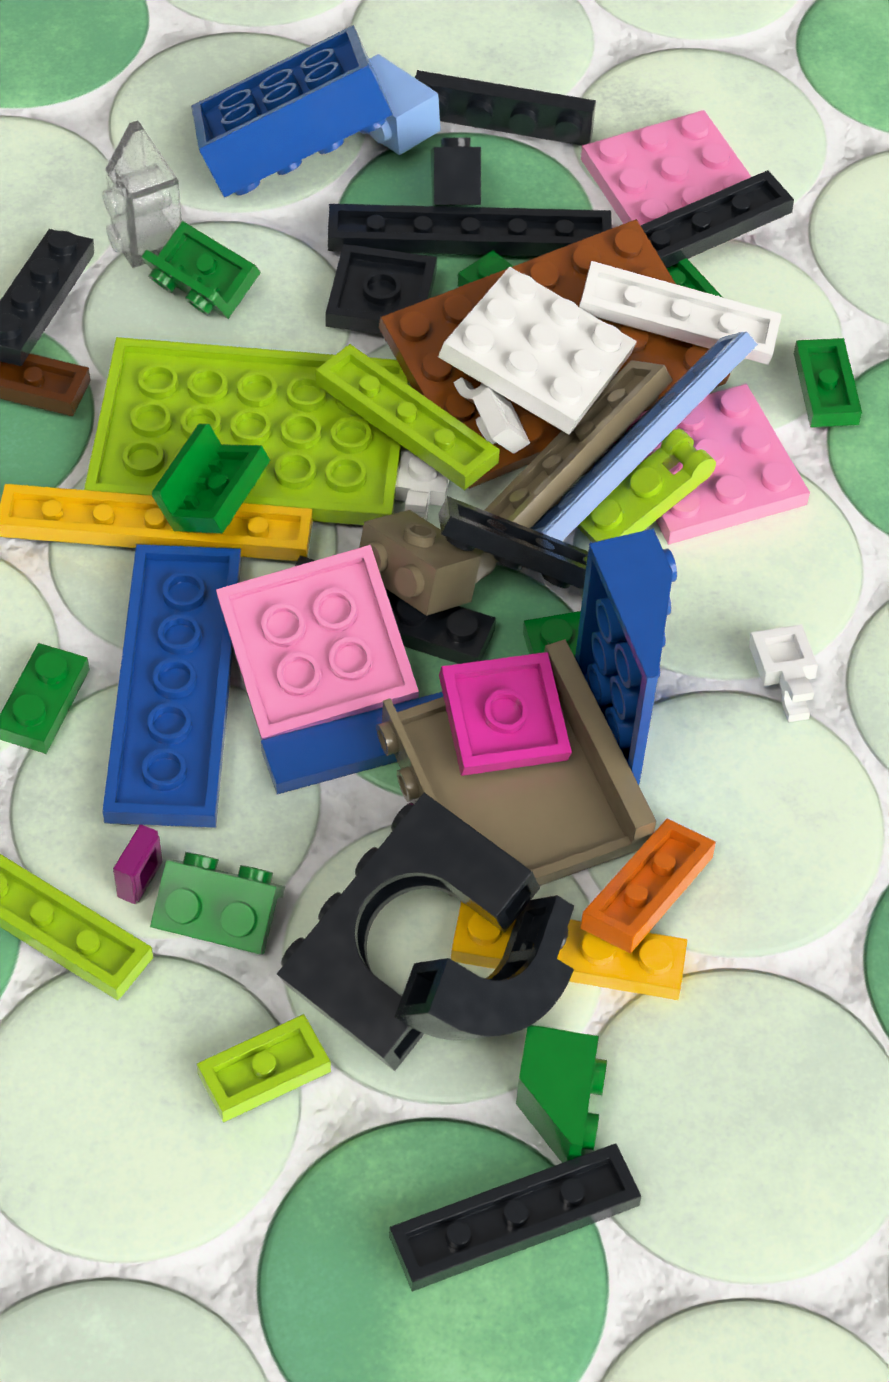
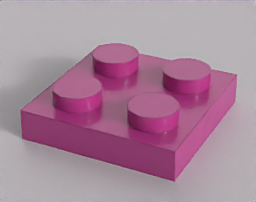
M548 652L441 667L439 679L461 776L568 761L572 751Z

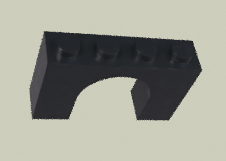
M425 792L415 804L412 802L408 803L398 812L392 822V832L379 848L373 847L363 855L355 869L356 877L343 893L337 892L324 903L318 915L320 921L306 938H298L289 946L281 960L282 968L277 973L292 991L394 1071L422 1038L424 1033L394 1018L402 996L376 977L370 968L367 957V939L371 925L378 913L390 901L404 893L419 889H434L455 896L505 933L540 889L530 869Z

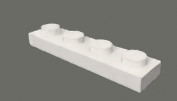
M591 261L579 308L595 317L709 349L721 337L747 331L757 343V346L745 359L766 365L769 364L773 356L782 315L777 312Z

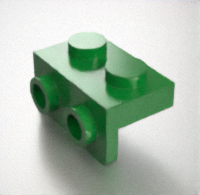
M184 221L180 223L158 256L147 249L141 256L142 260L152 269L148 275L149 278L170 293L177 287L187 293L184 299L203 314L209 315L214 310L227 319L230 318L261 273L255 264Z
M198 424L153 489L152 497L173 531L223 534L271 460L262 445L221 444L210 424Z
M185 852L183 861L166 860L150 924L151 928L256 954L265 953L277 899L283 898L285 886L271 883L273 872L240 865L238 875L216 870L219 859L191 852Z

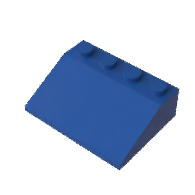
M354 25L191 105L198 149L224 198L233 193L236 195L249 193L259 186L260 180L276 172L278 175L287 174L298 168L302 163V159L316 152L319 154L330 153L343 144V139L359 131L362 134L375 131L386 122L385 118L393 115Z
M654 529L589 543L575 659L638 785L640 784L657 680L660 677L662 647L666 643V618L671 613V583L677 580V567L674 556L670 549L662 548Z

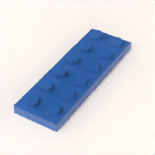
M136 544L102 811L104 823L216 828L233 646L218 601L216 589L240 583L241 549Z

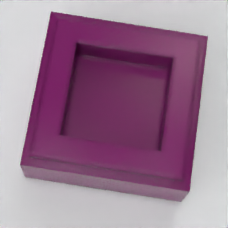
M140 824L115 864L113 872L118 898L132 904L139 902L163 861L158 831Z

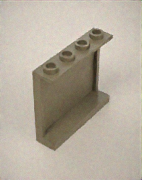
M566 639L546 645L545 652H548L572 751L568 761L461 776L444 697L400 712L396 711L391 698L383 700L382 723L376 725L378 739L384 753L387 756L394 754L400 769L397 770V779L407 802L412 800L416 802L425 792L530 869L539 886L638 851L654 833L657 822Z

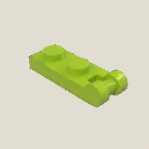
M674 429L662 441L660 448L642 461L577 527L592 543L644 531L708 479L715 470L716 461L705 450H696L693 447L694 440L683 429ZM679 462L682 463V469L675 475L669 471Z

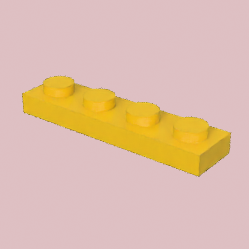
M461 901L451 950V960L458 963L496 969L504 955L515 921L503 933ZM570 919L567 941L557 957L558 960L574 969L569 982L674 1000L679 999L688 939L648 933L630 954L581 929V921Z

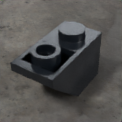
M442 138L441 147H433L431 149L432 205H481V147H471V138Z

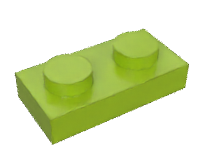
M304 1014L196 1063L198 1075L223 1123L331 1072V1061Z

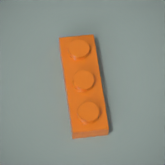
M667 818L583 911L580 928L631 954L711 861L716 841Z

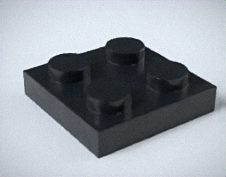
M343 244L325 313L326 327L382 334L379 329L380 317L431 298L437 271V257Z

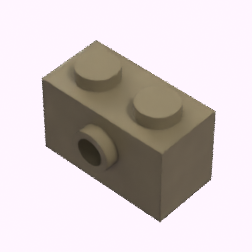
M411 510L364 522L359 548L371 545L386 589L426 616L472 601L481 555L475 551H465L455 547L446 540L444 535H441V529Z

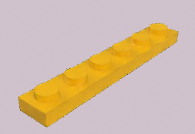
M5 484L0 503V537L136 548V544L241 549V557L298 561L300 556L308 558L313 523L312 509L242 503L223 534L173 531L154 498L150 495Z

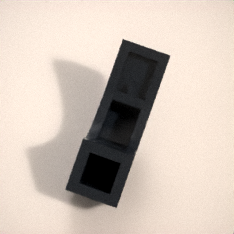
M558 895L530 900L516 918L499 965L487 978L476 975L450 958L414 963L394 1018L426 1035L447 1040H466L507 1035L534 1024L556 1004L567 987L574 971L573 968L558 960L557 957L567 941L568 924L575 906Z

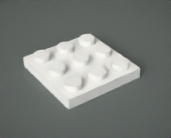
M509 267L446 339L438 357L570 435L629 358L637 341L622 333L618 328L601 321L579 308L574 302L562 298L535 282L530 276Z

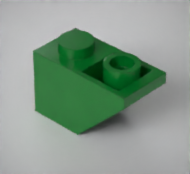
M530 1025L527 1027L516 1105L563 1163L580 1157L582 1149L594 1151L599 1114L589 1113L588 1107L590 1094L602 1096L607 1060L596 1058L599 1036Z

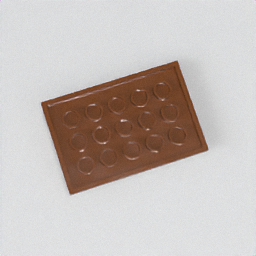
M637 219L511 267L522 274L530 276L535 282L562 298L574 302L578 307L591 261L676 284ZM507 269L380 317L379 329L412 388L483 438L484 436L476 424V419L480 417L476 405L462 397L453 383L462 377L476 389L481 385V382L438 356L446 339ZM598 318L618 328L622 333L637 341L631 355L616 375L631 360L665 365L673 381L658 396V400L709 350V348ZM730 373L715 388L726 384ZM504 397L512 403L530 444L513 454L498 443H494L493 445L500 449L498 464L468 488H473L529 465L562 430Z

